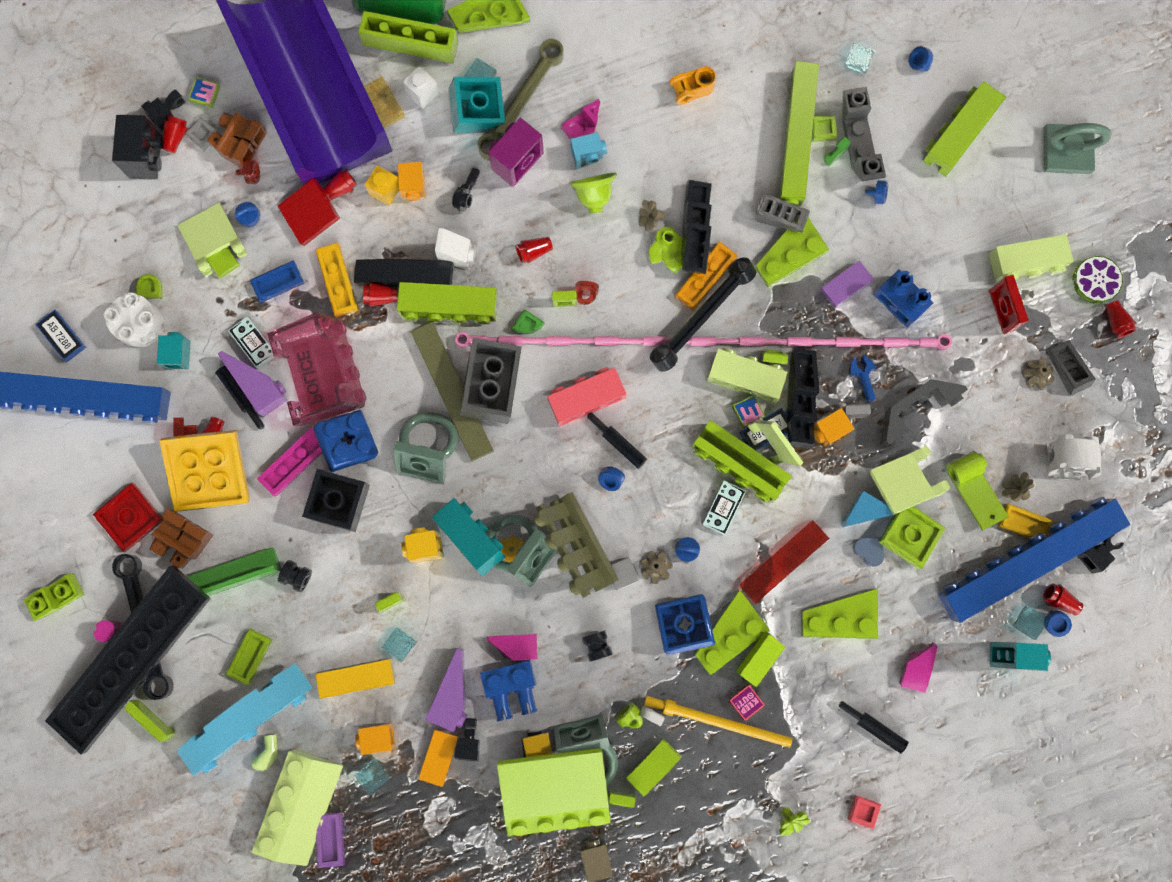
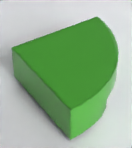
M843 137L836 144L837 147L825 156L824 162L828 166L833 164L847 151L851 142L846 137Z
M524 309L511 330L518 334H532L540 330L545 325V322Z

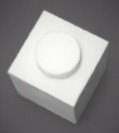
M420 66L403 81L406 94L422 109L439 95L437 82Z

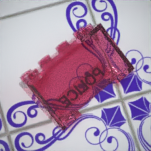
M315 312L267 333L273 356L288 360L299 402H287L293 426H304L365 406L366 394L361 388L359 381L360 373L353 361V349L346 337V326L343 321L335 317ZM277 341L280 343L282 351L279 349ZM296 409L300 412V418L297 415Z

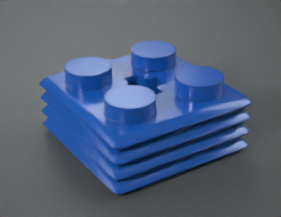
M362 410L318 422L314 427L315 435L330 472L372 460L379 453ZM343 437L351 440L349 445L347 442L341 441Z
M703 594L655 605L663 648L667 655L715 645L706 599ZM686 618L688 622L692 623L690 626H688L687 631H684L683 628H679V625L682 624V619Z

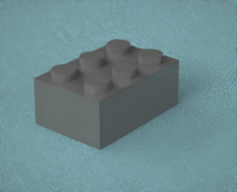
M473 338L459 416L508 424L511 418L521 346Z

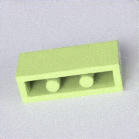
M1067 234L997 246L989 253L995 281L1002 280L1005 276L1013 274L1015 280H1018L1020 276L1026 275L1028 278H1035L1041 276L1042 272L1048 271L1051 274H1057L1065 271L1066 267L1074 262Z
M723 348L722 350L718 349L715 354L707 381L750 396L755 395L756 398L776 404L780 398L788 372L782 370L783 367L777 364L759 363L760 360L752 356L744 358L736 355L734 350Z

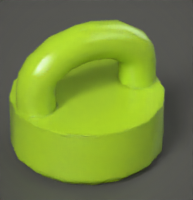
M634 703L627 704L616 716V721L621 727L627 726L637 729L643 723V719L639 715L640 709Z

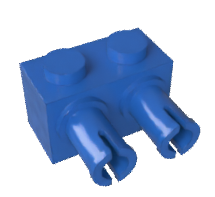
M898 269L873 295L908 328L933 302L931 301V293L926 292L927 289H919L913 283V275L910 276V272Z
M531 660L480 673L485 697L493 700L497 722L504 720L502 709L504 710L506 720L513 718L507 697L509 692L512 691L518 695L522 715L529 713L527 703L529 704L530 713L538 711L532 692L537 683Z

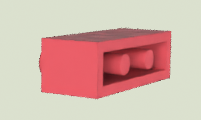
M608 367L602 368L595 372L596 376L589 379L581 377L573 381V385L564 389V386H560L550 391L551 395L547 396L559 427L626 399L627 394L615 368L610 370Z

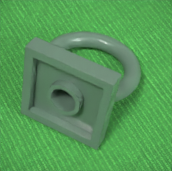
M1078 123L1072 125L1046 124L1044 127V172L1092 174L1095 171V149L1103 146L1111 139V130L1097 123ZM1094 134L1101 135L1100 137L1094 139Z
M424 412L409 418L403 424L399 434V441H396L394 447L396 473L444 484L446 478V459L452 455L458 443V433L454 424L447 417L434 412ZM423 422L438 423L447 431L448 443L441 451L433 450L426 446L412 445L409 443L411 430Z
M518 514L503 516L496 520L486 534L490 539L493 536L496 537L502 528L511 524L523 526L528 531L530 538L519 548L512 562L501 561L494 568L512 573L532 588L558 550L557 548L550 549L545 541L546 535L538 530L529 518Z
M603 715L554 727L557 753L602 748L608 759V767L605 772L607 786L616 775L618 757L615 749L608 741Z

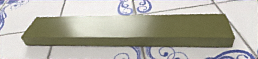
M433 322L411 331L471 461L473 462L494 452L479 419L459 416L464 387Z

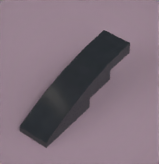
M688 180L686 183L682 228V271L706 274L712 226H709L712 207L710 204L712 183Z
M361 259L355 262L354 283L357 285L374 283L388 287L399 286V282L452 285L454 263L450 261L420 259Z
M793 348L791 352L787 407L788 442L793 447L812 449L815 445L813 423L817 419L816 396L819 394L816 351Z

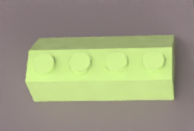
M299 749L289 751L251 853L275 862L307 866L316 843L319 822L321 826L323 820L320 819L327 813L344 765Z

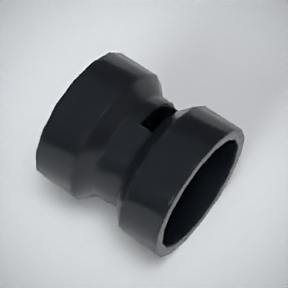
M289 559L283 565L277 581L283 585L290 584L294 590L301 593L311 578L312 570L306 567H298L296 562Z
M606 630L582 638L584 645L589 650L587 654L589 662L613 655L611 647L606 642L608 638Z

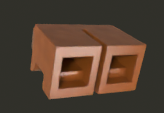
M237 112L234 115L223 113L218 124L226 130L223 135L216 132L211 133L207 142L217 150L222 158L246 170L256 153L254 149L258 150L267 131L261 122L254 119L252 121L246 119Z
M166 509L162 516L164 519L158 529L154 530L151 534L155 539L151 544L150 550L164 557L169 547H172L176 551L169 562L178 568H184L191 559L198 558L213 537V534L178 512Z

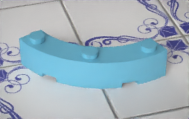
M295 663L271 678L269 683L260 689L261 692H258L257 689L253 690L203 727V732L194 735L177 750V753L193 776L201 771L207 774L218 766L216 761L241 740L247 742L258 734L257 728L290 705L297 707L307 699L306 694L313 687Z

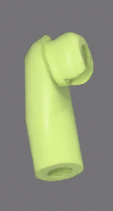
M277 734L264 736L265 750L258 757L252 759L253 769L264 771L275 762L278 757Z

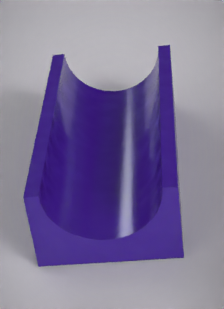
M216 0L293 168L303 184H306L312 178L317 179L319 184L332 179L339 171L342 172L345 169L350 171L393 151L382 123L323 0H265L254 4H236L229 0Z

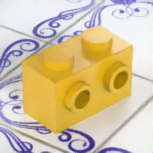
M416 528L410 530L411 534L404 535L405 542H401L403 557H407L408 561L420 563L444 558L441 536L437 531Z

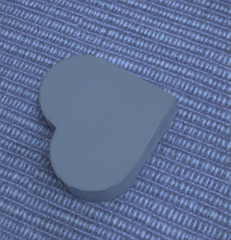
M862 538L854 543V553L858 557H862L868 566H879L884 560L883 545L878 542L880 538Z

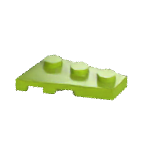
M466 0L447 10L448 16L458 34L530 22V16L521 0Z
M808 217L803 233L786 230L758 262L755 269L768 288L828 253L829 248Z
M878 588L801 611V636L878 639Z
M738 590L712 629L715 645L699 648L695 656L708 674L712 675L761 638L765 631H770L741 590Z

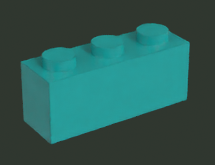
M453 498L433 515L432 519L482 576H485L506 557L500 551L504 546L495 536L491 539L487 536L485 532L489 529L479 518L474 521L470 516L473 511L464 501L460 504Z
M990 642V667L1048 671V666L1051 663V652L1048 650V644Z

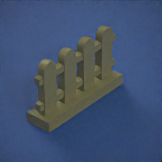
M573 492L550 502L551 507L545 508L544 504L536 507L538 512L533 516L534 521L540 527L545 526L549 532V535L545 538L546 544L550 549L557 548L561 556L557 560V565L561 571H569L573 579L569 582V588L573 594H581L582 598L590 595L589 589L594 588L595 592L619 580ZM559 521L562 529L558 531L554 525V522ZM568 543L571 544L574 550L571 553L568 552L565 546ZM581 565L586 573L582 576L577 569Z

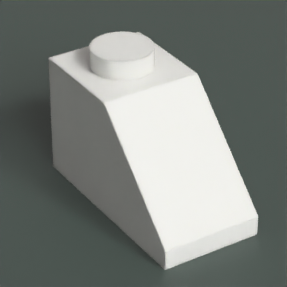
M443 228L438 229L435 247L438 261H450L454 263L453 268L469 270L470 262L473 263L475 259V248H472L470 239Z

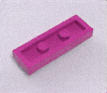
M310 428L257 478L274 497L280 494L322 454L314 429Z

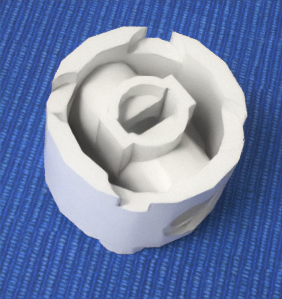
M127 293L115 299L104 312V318L110 333L129 346L147 347L155 343L158 335L162 334L164 318L161 311L143 296Z
M1063 434L1058 436V441L1049 443L1047 447L1048 475H1053V479L1082 481V476L1088 475V480L1101 475V450L1098 437L1088 436L1080 439L1074 438L1070 434Z

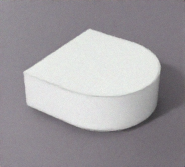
M642 706L639 712L640 716L659 726L662 725L665 719L664 715L646 706Z

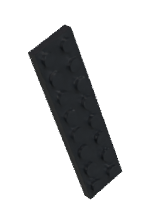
M175 565L169 566L45 722L80 755L86 753L211 598Z

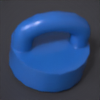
M918 46L909 55V66L914 70L926 72L931 67L933 54L930 49Z
M878 180L876 188L865 189V194L875 196V204L884 205L888 194V182Z
M251 202L239 204L234 214L237 221L245 227L256 225L261 216L259 209Z
M612 466L603 468L598 476L599 484L608 491L618 490L625 480L624 473Z
M691 537L680 539L675 546L676 556L683 562L695 560L700 553L698 542Z
M1049 611L1044 618V627L1051 635L1062 637L1070 632L1072 622L1068 615L1062 611Z

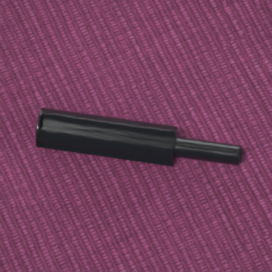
M226 366L220 367L215 374L241 411L247 412L259 430L265 427L264 423L254 411V407Z
M593 413L587 415V418L603 432L602 436L637 469L646 463L648 458L640 453L612 426L608 428Z
M844 701L839 703V708L858 720L857 725L898 753L902 754L906 750L909 741L867 712L861 714Z

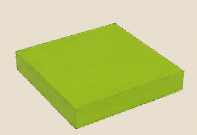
M913 506L892 517L878 542L920 570L923 569L946 528Z

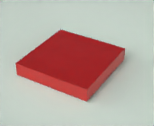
M314 178L277 206L300 245L303 246L307 245L340 219L321 185Z
M1014 274L1005 276L989 290L1004 335L1014 332L1029 321Z
M132 482L93 514L123 552H127L161 524L163 520L159 512L136 484Z

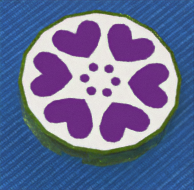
M1092 256L1085 259L1075 268L1072 275L1076 293L1083 300L1093 304L1110 301L1120 292L1123 285V275L1119 266L1113 260L1104 256Z

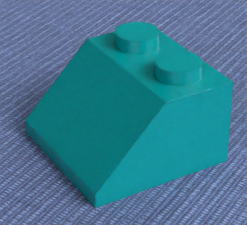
M453 77L449 86L453 133H478L505 124L500 77Z

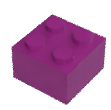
M521 117L515 123H510L505 130L504 136L500 140H495L489 148L488 153L492 171L514 187L544 154L542 134Z

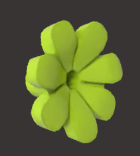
M789 807L784 808L781 811L784 820L780 822L781 828L779 833L781 836H789L793 833V830L799 833L803 829L802 825L810 823L808 815L804 811L793 814Z

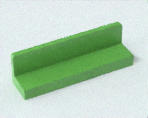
M272 547L187 577L208 596L279 573L281 566L276 550Z

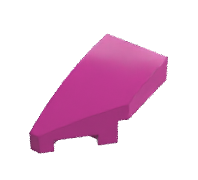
M599 99L583 107L580 114L562 124L561 129L570 141L572 138L595 132L600 106Z
M537 634L486 637V640L500 651L504 658H508L510 661L538 659Z
M936 643L929 644V647L917 653L909 654L910 659L906 661L899 682L901 687L926 693L938 647Z

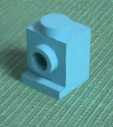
M598 132L571 139V151L576 170L581 169V164L583 163L587 165L597 163L600 159H603L604 154H607L605 140H600Z

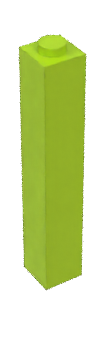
M801 61L795 62L791 75L779 199L797 206H802L806 198L819 71L818 63Z

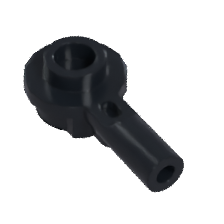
M476 168L471 169L465 184L458 187L453 194L452 205L460 212H465L472 204L470 192L480 174V171Z

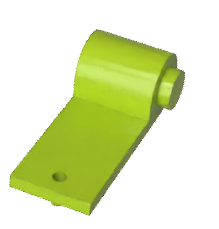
M972 451L947 463L946 470L983 531L1009 518L983 475L987 466L985 457L981 453Z

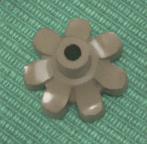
M643 200V208L639 210V215L643 218L639 220V226H645L647 232L653 231V228L658 225L657 220H664L665 214L663 211L656 209L655 201Z
M1038 359L1037 363L1034 361L1026 363L1028 369L1023 370L1022 375L1026 378L1029 377L1026 382L1028 387L1032 388L1037 384L1039 390H1044L1046 383H1053L1055 378L1050 374H1052L1054 369L1052 366H1046L1045 359Z
M1023 472L1020 477L1015 474L1011 477L1012 482L1005 481L1002 487L1005 490L1002 492V495L1006 498L1011 497L1014 502L1020 499L1027 500L1030 497L1029 489L1035 486L1034 481L1029 479L1030 477L1027 472Z
M651 551L647 554L648 560H641L640 566L646 568L642 572L643 578L647 579L651 576V581L654 584L660 582V577L664 580L669 579L670 574L667 572V569H671L673 564L671 561H665L666 553L660 552L656 556L655 552Z

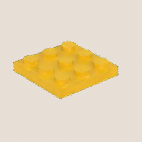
M237 430L166 437L159 441L174 511L245 504L250 501Z

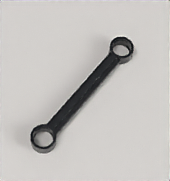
M743 257L735 260L729 267V277L667 344L658 345L652 350L650 360L658 371L665 372L673 368L678 361L677 353L729 295L739 285L747 284L754 279L756 269L749 258Z
M121 554L114 559L112 571L115 576L123 580L132 613L143 600L138 575L142 570V562L135 555ZM125 558H131L134 562V570L128 576L120 571V564ZM160 662L150 673L143 686L145 695L151 700L167 698L171 695L174 688L172 679L168 675L163 674ZM156 678H162L166 683V690L161 696L153 694L151 690V684Z

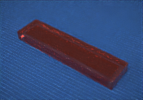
M814 520L810 521L742 581L739 586L756 604L830 538Z

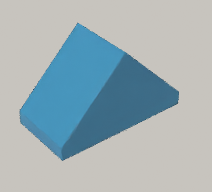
M862 491L856 496L841 525L843 528L889 517L893 514L887 504Z

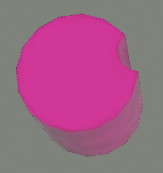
M100 621L96 624L97 629L93 632L94 637L100 642H109L122 626V623L118 621Z

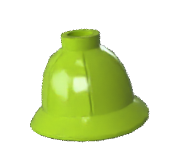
M617 173L601 174L571 181L569 184L575 188L579 201L588 208L589 213L603 212V207L611 198L612 182L617 177Z

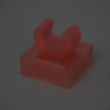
M184 417L173 418V437L197 434V425L184 426Z

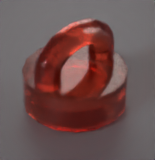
M256 160L244 161L243 169L235 170V174L244 176L247 184H257L260 180L259 164Z
M578 281L575 283L577 301L582 305L591 304L599 293V285L591 281ZM582 295L590 297L587 299H583Z

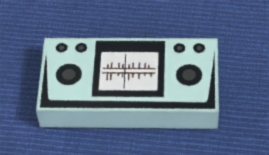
M248 316L228 330L257 369L277 356V353Z
M724 480L702 525L725 536L746 491Z

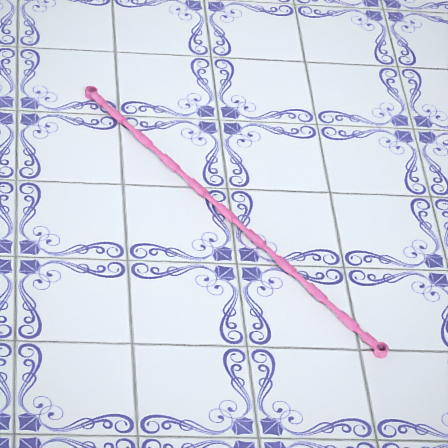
M460 332L456 335L455 342L460 348H467L471 345L473 338L510 345L547 344L571 346V344H595V346H619V344H643V346H658L667 344L672 338H667V336H643V338H619V336H595V338H571V336H547V338H523V336L487 337ZM942 334L939 337H919V339H908V337H883V339H860V337H835V339L787 337V339H764V337L716 338L692 336L686 344H691V346L739 344V346L787 345L793 347H811L812 345H835V347H860V345L908 347V345H918L919 347H936L939 350H946L951 346L952 339L947 334ZM461 337L467 338L464 344H460L458 341ZM940 339L946 340L947 345L943 346L940 343Z

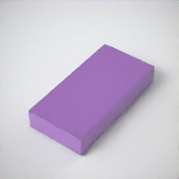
M859 260L821 287L820 290L831 305L836 308L871 283L874 278Z
M342 812L326 813L320 819L323 820L322 826L319 822L317 827L318 868L344 866Z

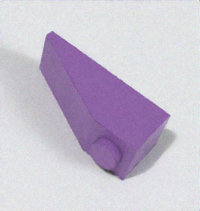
M223 351L218 353L258 414L264 417L288 401L284 395L287 391L279 380L275 382L264 373Z
M461 648L456 649L425 719L452 732L456 731L457 727L462 728L468 715L464 713L466 708L464 650Z

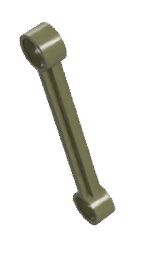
M547 39L541 44L540 59L504 112L505 124L494 127L491 133H486L479 138L478 149L483 159L490 161L489 153L482 150V145L487 141L500 140L504 136L508 125L516 121L549 69L558 66L562 62L563 46L560 41ZM554 47L560 51V54L555 58H548L544 55V51L547 48Z

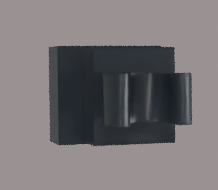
M175 89L169 93L164 103L157 97L152 102L146 101L141 107L152 122L162 131L164 129V121H167L168 116H173L170 110L181 107L185 101L182 95Z
M1114 535L1105 539L1101 545L1094 546L1077 556L1092 574L1103 572L1116 559L1110 552L1120 549L1124 545L1123 542L1113 545L1111 538Z
M466 718L464 738L457 737L454 755L456 760L479 762L480 740L474 739L477 725L475 718Z

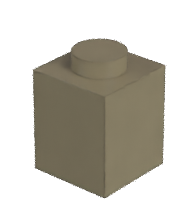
M599 838L584 842L585 846L580 847L587 881L594 882L613 877L606 842H600Z

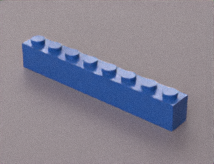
M0 372V408L13 409V406H21V410L37 412V408H44L45 412L61 414V410L70 411L69 414L75 416H85V413H94V417L109 419L110 415L118 416V419L133 421L134 417L142 418V421L147 423H157L158 420L167 421L171 392L163 387Z
M1105 497L1095 499L1090 503L1091 507L1085 510L1079 509L1069 515L1070 519L1065 522L1058 521L1048 527L1050 529L1049 532L1044 534L1037 533L1029 537V542L1025 545H1016L1008 549V554L1004 557H995L985 563L986 567L983 569H975L966 573L964 580L958 583L954 581L944 586V591L937 595L951 620L962 623L1130 526L1131 524L1117 499H1105Z

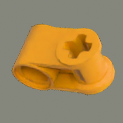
M703 66L672 77L669 83L675 90L677 104L683 105L711 94L715 87L716 73L711 67ZM708 79L710 82L703 84L699 80Z

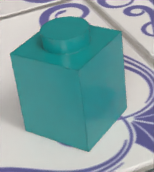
M168 332L167 335H158L157 364L164 369H189L191 341L179 332Z

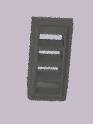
M763 194L756 211V220L759 223L803 233L810 210ZM767 207L771 208L769 213L766 212ZM777 210H780L779 216H775ZM786 212L790 213L788 220L784 219ZM796 214L800 215L797 224L793 222Z
M1070 340L1047 350L1058 375L1071 396L1093 385L1096 378ZM1068 351V355L1062 358L1058 357L1059 354ZM1070 360L1073 361V363H1071V364H1069V365H1067V366H1064V364H1063V363L1068 362V361H1070ZM1077 369L1078 372L1070 375V371ZM1079 378H1082L1081 381H1078V382H1075V381H1074V380H1077V379H1079Z

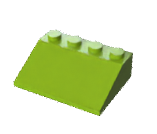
M602 748L497 761L508 836H523L539 832L547 833L555 830L600 826L611 823Z

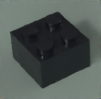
M116 115L112 162L129 179H158V171H161L162 168L160 149H162L163 145L162 134L145 115Z
M317 469L302 517L356 533L370 485L360 480Z

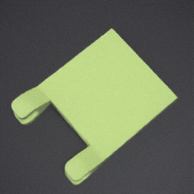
M220 203L177 225L196 261L198 269L205 277L213 273L206 258L231 245L239 258L247 255Z
M759 416L755 422L747 425L753 434L761 431L774 448L776 454L769 456L774 464L777 465L783 462L798 466L803 464V461L775 422L764 421Z
M927 446L869 471L893 515L931 498L943 495L951 488L947 480L932 487L928 483L917 463L925 460L931 454Z

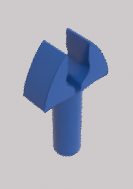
M863 355L861 357L864 364L863 371L857 367L856 358H854L849 367V377L855 375L860 379L866 401L870 402L875 400L876 396L869 374L876 369V366L868 357Z

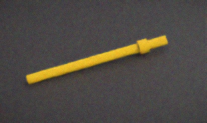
M647 695L645 697L644 706L661 710L663 714L673 716V714L789 748L792 744V738L684 707L670 699L664 701Z

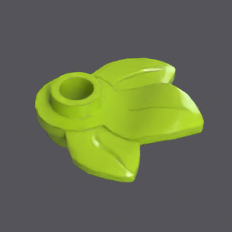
M666 226L657 231L655 242L649 247L648 251L650 263L656 264L663 261L666 267L673 273H677L681 269L682 237L678 235L675 229ZM665 234L671 237V242L665 240Z

